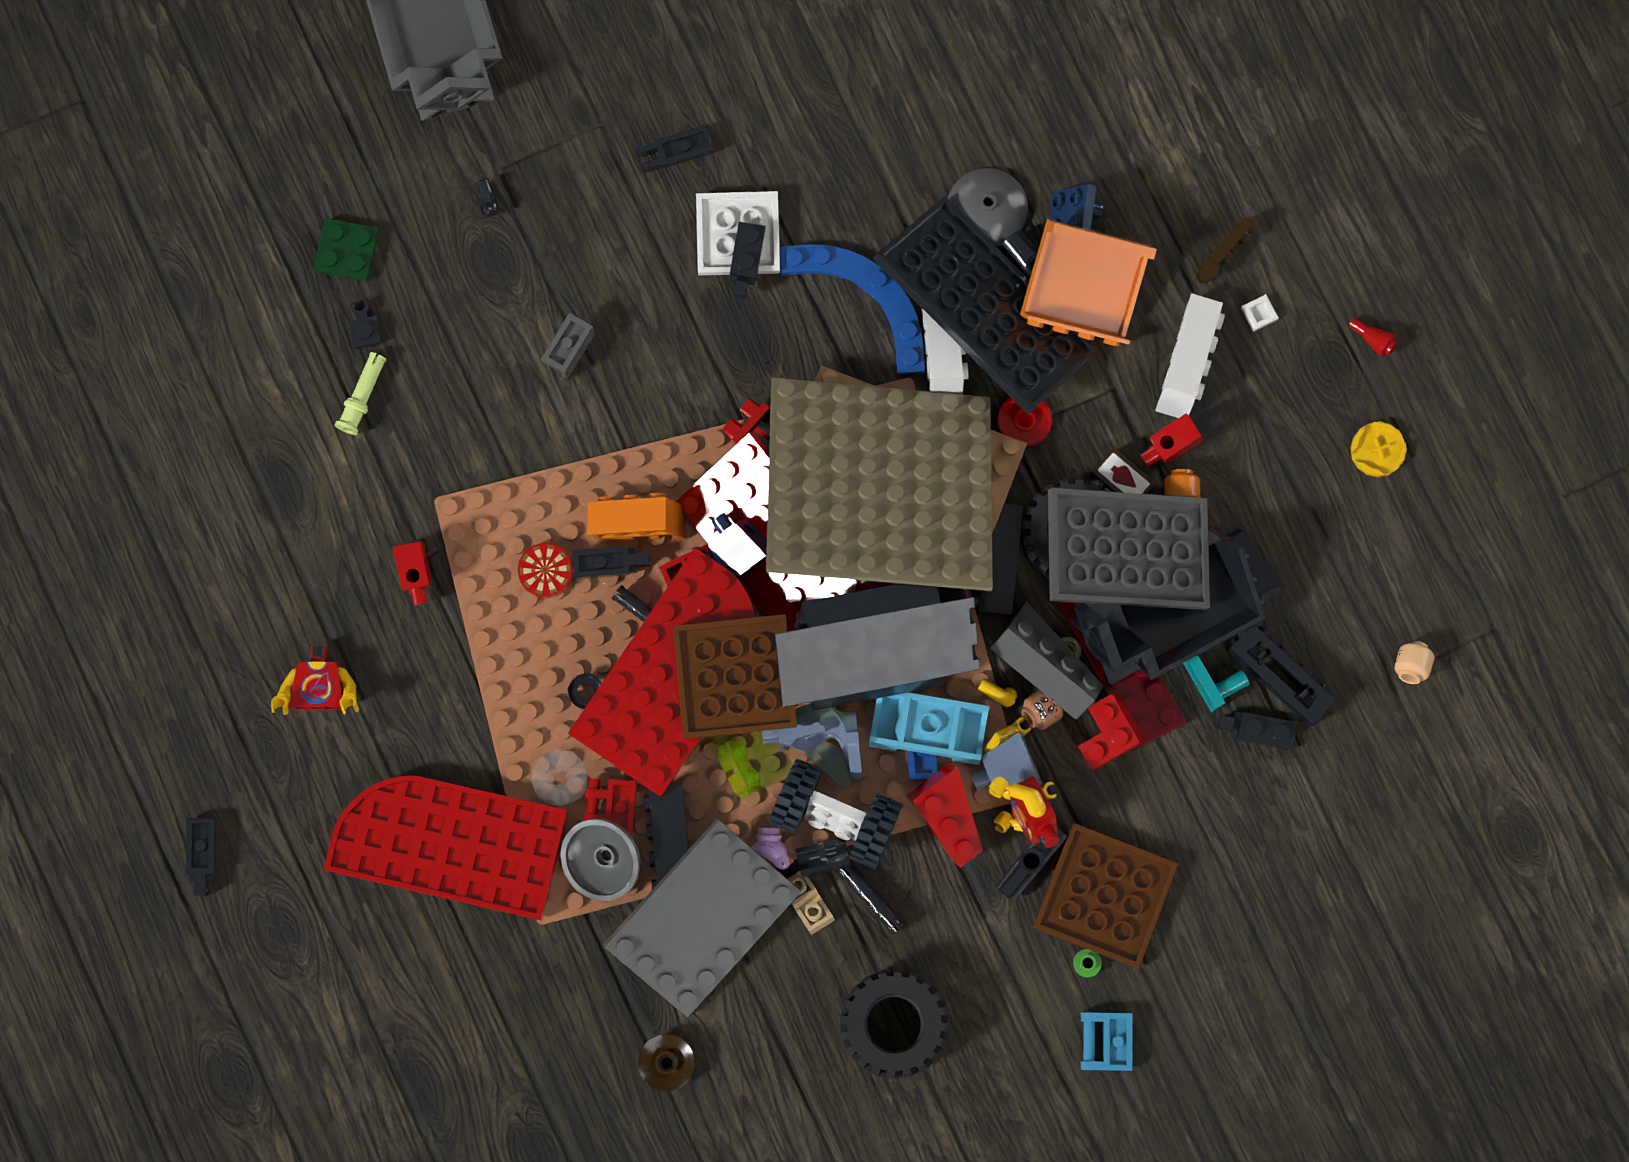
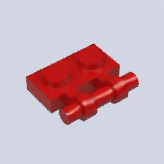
M589 778V789H586L585 798H588L587 813L584 814L583 821L592 818L613 821L623 827L633 838L637 781L608 779V790H600L601 779ZM599 799L607 800L606 815H598Z

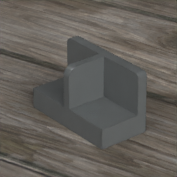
M569 313L542 356L541 361L561 372L562 377L568 379L595 335L593 326Z

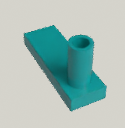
M1198 655L1183 663L1211 713L1225 704L1224 698L1249 685L1248 678L1242 670L1214 684Z

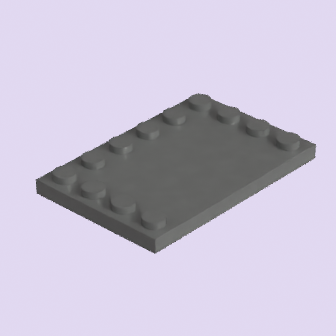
M1051 488L1048 490L1050 601L1201 610L1210 608L1207 498Z
M717 818L603 945L604 948L688 1018L801 891Z

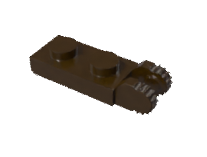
M1244 217L1199 268L1200 270H1197L1195 277L1200 284L1208 283V281L1213 279L1219 272L1218 264L1221 263L1224 266L1234 255V252L1231 251L1237 242L1242 245L1252 234L1248 229L1254 223L1249 218Z

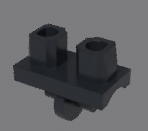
M843 839L827 842L821 841L814 845L795 849L801 877L851 866L846 842Z

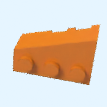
M663 493L649 494V498H640L639 495H625L623 500H614V497H598V501L588 502L587 535L596 539H633V537L650 536V539H659V535H673L676 539H685L686 514L682 511L681 504L667 498L666 494Z

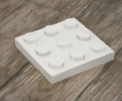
M778 191L696 193L698 276L730 275L739 222L766 226L758 274L780 273Z

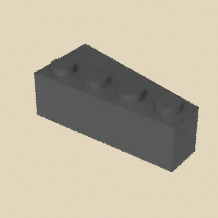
M1027 601L1007 622L990 647L992 651L1045 695L1055 700L1074 719H1077L1096 700L1103 688L1101 682Z

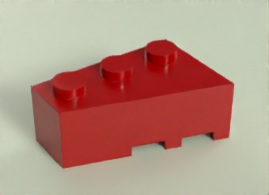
M949 762L905 795L950 859L960 868L983 851L960 772L956 765Z

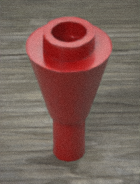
M1353 318L1348 326L1361 334L1363 339L1381 358L1385 354L1391 355L1398 344L1395 341L1396 334L1367 326L1356 318Z

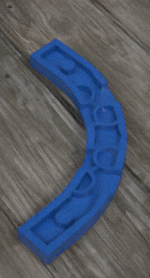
M780 246L782 276L800 274L830 275L850 280L868 293L882 307L891 326L896 349L897 375L925 373L922 333L916 312L904 290L879 265L855 252L834 246Z

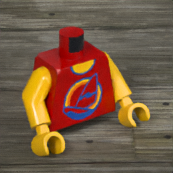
M313 646L311 647V662H298L297 667L292 669L285 678L277 696L272 698V713H275L276 708L283 707V715H287L289 702L293 710H342L345 715L347 708L353 706L355 712H358L356 684L347 669L341 668L337 662H327L328 647Z
M1035 776L1017 784L1013 783V785H1009L1008 781L1003 777H996L989 786V793L997 798H1001L1005 791L1010 793L1012 815L1002 811L994 819L993 822L997 823L995 829L998 832L1005 833L1012 826L1014 830L1024 832L1031 844L1042 842L1045 848H1050L1059 842V837L1056 834L1055 812Z

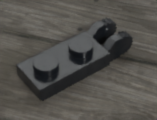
M707 125L657 139L654 143L635 150L638 157H645L657 151L660 156L658 159L643 163L640 166L642 173L658 170L662 166L666 168L715 153Z

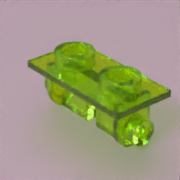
M738 739L727 741L716 749L718 752L716 756L724 772H729L732 769L736 772L728 777L736 795L743 799L751 795V792L763 789L758 772L752 768L748 760L747 749Z

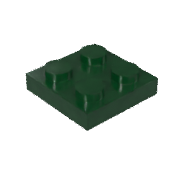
M325 218L313 268L314 272L368 283L379 229Z

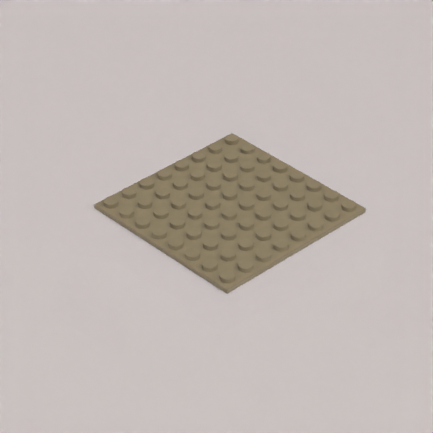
M772 378L766 572L992 591L990 397Z

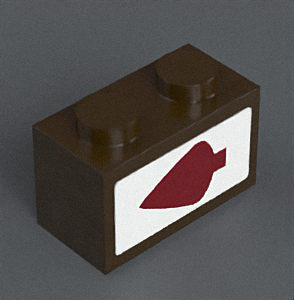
M1114 447L1090 475L1093 481L1099 483L1098 487L1103 490L1108 488L1111 492L1148 494L1155 485V482Z

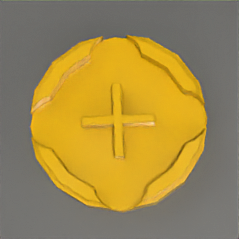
M1380 421L1363 426L1352 439L1350 451L1353 462L1366 475L1374 477L1390 475L1405 460L1407 448L1402 437L1403 435L1391 424Z

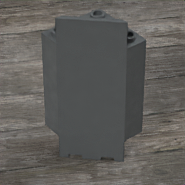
M366 0L392 91H412L421 121L431 119L440 110H447V113L469 108L468 104L472 101H484L486 103L495 100L486 70L503 58L485 0Z

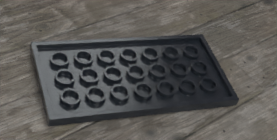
M945 196L876 253L873 258L1028 415L1099 350L1090 340L1079 337V332L1069 330L1068 334L1052 330V325L1044 324L1043 328L1027 324L1028 319L1021 316L1020 313L1030 280Z

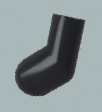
M484 178L475 184L484 203L480 206V212L483 217L489 218L498 214L499 205L489 179Z

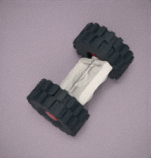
M796 758L777 798L769 823L795 834L804 817L815 828H826L833 831L840 839L855 841L849 858L876 869L903 804L877 793L865 818V812L815 791L823 769Z

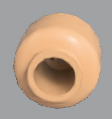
M1413 641L1412 643L1404 644L1399 649L1394 669L1402 681L1409 684H1418L1429 678L1434 662V654L1423 642Z

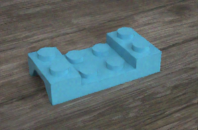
M914 693L876 699L869 747L892 751L901 749L952 758V761L979 765L989 706Z

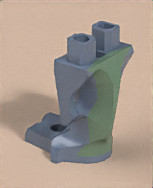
M811 704L802 705L795 709L797 728L762 731L763 745L779 744V751H788L789 748L811 751L827 739L834 738L839 742L844 753L850 778L855 781L862 780L855 711L841 712L835 707L813 711Z

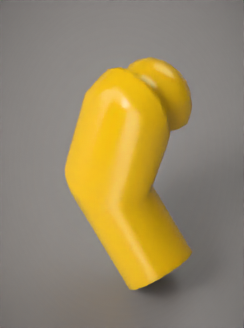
M985 678L978 688V691L1004 707L1012 706L1017 698V692L1013 688L1007 687L1002 689Z

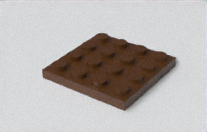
M786 614L673 626L684 740L797 728L795 705L787 707L782 705L775 646V634L788 632Z
M1072 823L1033 929L1139 969L1178 863Z

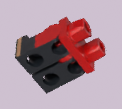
M748 398L740 408V412L749 418L747 422L742 426L734 418H731L723 427L724 432L731 439L734 447L746 435L755 432L769 450L770 407L764 402L760 405Z

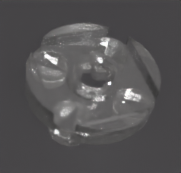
M556 749L546 753L536 762L531 781L536 794L542 801L551 806H565L574 804L583 796L587 789L588 774L583 761L577 755L569 751ZM562 771L566 772V784L559 783L557 786L554 785L555 778L553 774L555 772L559 774Z

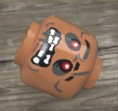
M1041 690L1024 700L1022 715L1027 724L1032 728L1047 729L1063 717V709L1055 700L1049 698Z

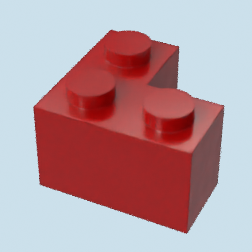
M1113 693L1088 707L1101 733L1078 747L1091 770H1096L1146 742L1120 694Z

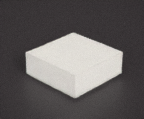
M1266 294L1241 307L1253 332L1278 320V316Z

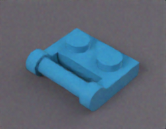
M1081 1013V1022H1084L1081 1070L1132 1071V1013ZM1095 1022H1103V1062L1095 1061Z

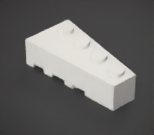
M1191 293L1171 356V365H1169L1162 386L1163 390L1155 411L1177 418L1186 413L1189 416L1195 399L1201 400L1205 384L1200 383L1202 376L1207 377L1212 362L1207 360L1209 352L1214 353L1218 337L1214 336L1215 329H1221L1225 314L1220 313L1223 305L1222 302Z
M922 309L923 330H925V355L928 354L927 378L928 382H930V392L963 395V381L968 379L967 363H962L961 355H966V352Z

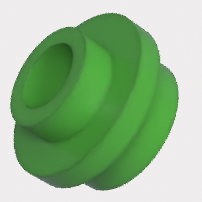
M1088 949L1079 951L1073 960L1075 971L1080 976L1087 978L1095 976L1100 971L1102 965L1099 954ZM1084 958H1090L1093 961L1091 968L1088 969L1083 966L1082 961Z

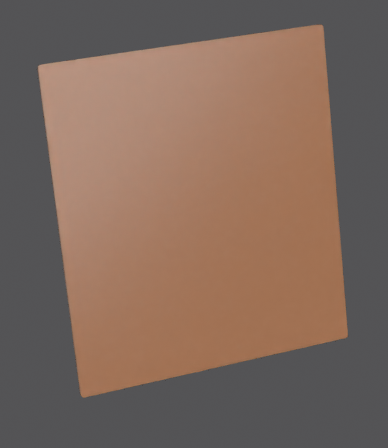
M911 378L877 385V387L916 390L914 381ZM749 418L739 420L738 422L743 426ZM726 424L439 496L434 501L505 794L508 797L568 810L542 921L537 920L541 925L645 899L652 891L651 880L657 878L656 868H650L649 851H654L653 840H648L646 827V823L652 822L651 812H645L644 795H649V789L568 734L584 709L576 707L570 701L567 688L573 678L583 673H593L603 682L643 624V621L611 599L614 593H618L616 590L623 585L651 608H654L668 587L659 566L693 551L694 548L697 549L708 544L686 515L685 539H676L673 535H659V539H650V536L633 537V539H596L587 535L588 502L598 501V497H614V500H623L625 495H639L640 498H649V494L652 493L666 494L667 498L676 502L734 448L731 439L724 432L723 427ZM543 542L552 543L564 549L570 557L573 566V576L569 586L558 596L548 599L535 597L527 592L520 583L517 573L518 563L523 553L531 546ZM628 546L629 548H635L636 553L649 552L651 555V566L637 567V573L631 575L578 580L574 578V550ZM964 589L966 597L971 598L970 589ZM750 598L754 608L755 616L765 617L763 613L760 611V609L753 602V600ZM972 608L971 615L976 623L977 644L974 645L979 659L980 670L949 675L946 677L943 686L909 693L989 706L982 757L985 754L986 745L995 732L1007 727L1001 704L978 691L984 678L994 684L995 681L976 610ZM583 683L578 687V695L582 699H589L593 696L594 688L591 684ZM876 699L835 707L841 712L855 711L862 780L855 781L850 778L846 758L839 742L834 738L827 739L811 751H801L789 748L788 751H779V744L763 745L762 732L701 738L669 786H683L688 848L690 849L717 818L750 847L757 842L755 838L757 828H779L770 824L769 820L783 784L796 758L823 769L815 791L865 812V818L877 793L902 803L903 807L891 835L927 826L905 796L925 780L909 781L907 750L897 749L892 751L869 747ZM811 702L795 705V709L802 705L811 704ZM936 755L937 771L949 762L958 767L972 814L1011 804V801L1003 796L997 798L990 794V785L978 790L976 789L971 774L985 769L982 759L979 765L952 761V758ZM589 778L601 779L600 790H608V779L637 781L633 840L640 854V874L636 884L628 893L611 901L593 900L578 892L568 881L561 864V847L565 836L575 825L583 821V816L587 813L588 798H585L586 789H589ZM599 799L598 815H606L607 800ZM804 817L795 834L780 828L781 842L785 844L787 855L793 860L797 859L796 848L814 845L821 841L827 842L840 839L831 830L813 827ZM851 839L845 840L846 846L855 844V841ZM606 850V855L611 858L610 852Z

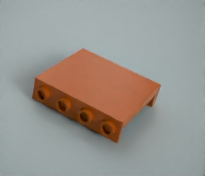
M1047 219L1020 315L1028 319L1027 324L1043 328L1044 324L1053 326L1052 330L1064 334H1068L1069 330L1079 332V337L1088 340H1094L1095 336L1104 338L1103 343L1119 347L1120 342L1129 344L1130 340L1125 337L1148 258L1154 260L1157 249L1147 244Z

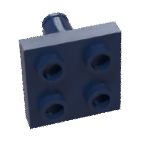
M1085 184L1053 192L1050 220L1100 232L1096 228H1091L1092 219H1099L1103 211L1096 209H1103L1102 203L1095 202L1096 186Z

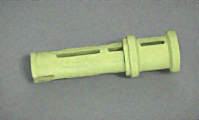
M370 352L352 397L345 400V409L340 420L336 421L335 427L351 435L358 434L359 430L357 427L363 414H366L368 411L366 403L386 362V358L381 355L376 357V353Z

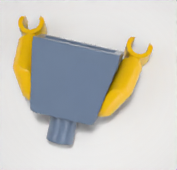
M1020 717L1013 725L995 732L986 745L985 754L981 757L985 769L971 774L977 790L990 785L996 777H1003L1008 781L1009 785H1013V783L1017 784L1035 776L1046 798L1049 800L1056 797V794L1049 795L1046 788L1054 785V783H1042L1024 736L1031 730V727L1023 730L1019 725L1025 720L1024 717ZM1005 791L1002 796L1010 800V793Z

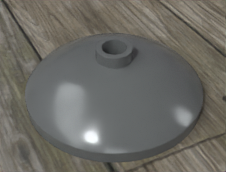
M982 168L971 171L954 184L948 196V200L996 247L1002 246V243L1010 235L1019 229L1022 230L1028 214L1026 194L1015 178L1001 170ZM990 199L993 205L987 207L983 204V201Z
M602 818L584 820L567 833L561 847V864L568 881L578 892L588 898L598 901L618 899L628 893L638 880L641 859L637 845L631 835L613 821ZM606 850L610 852L611 858L606 855Z

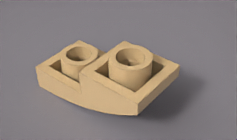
M799 871L788 878L801 891L791 904L811 935L835 921L808 876L801 877Z

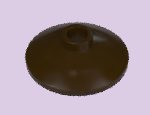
M662 1034L650 1039L642 1047L638 1057V1069L641 1077L650 1087L659 1091H674L681 1088L689 1081L695 1067L694 1054L688 1043L682 1038L671 1034ZM668 1057L672 1060V1066L665 1069L661 1063L664 1058Z

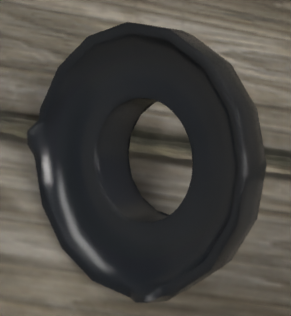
M593 673L577 675L571 680L567 688L570 701L580 709H585L591 698L582 699L578 695V687L583 683H589L593 686L595 694L602 684Z

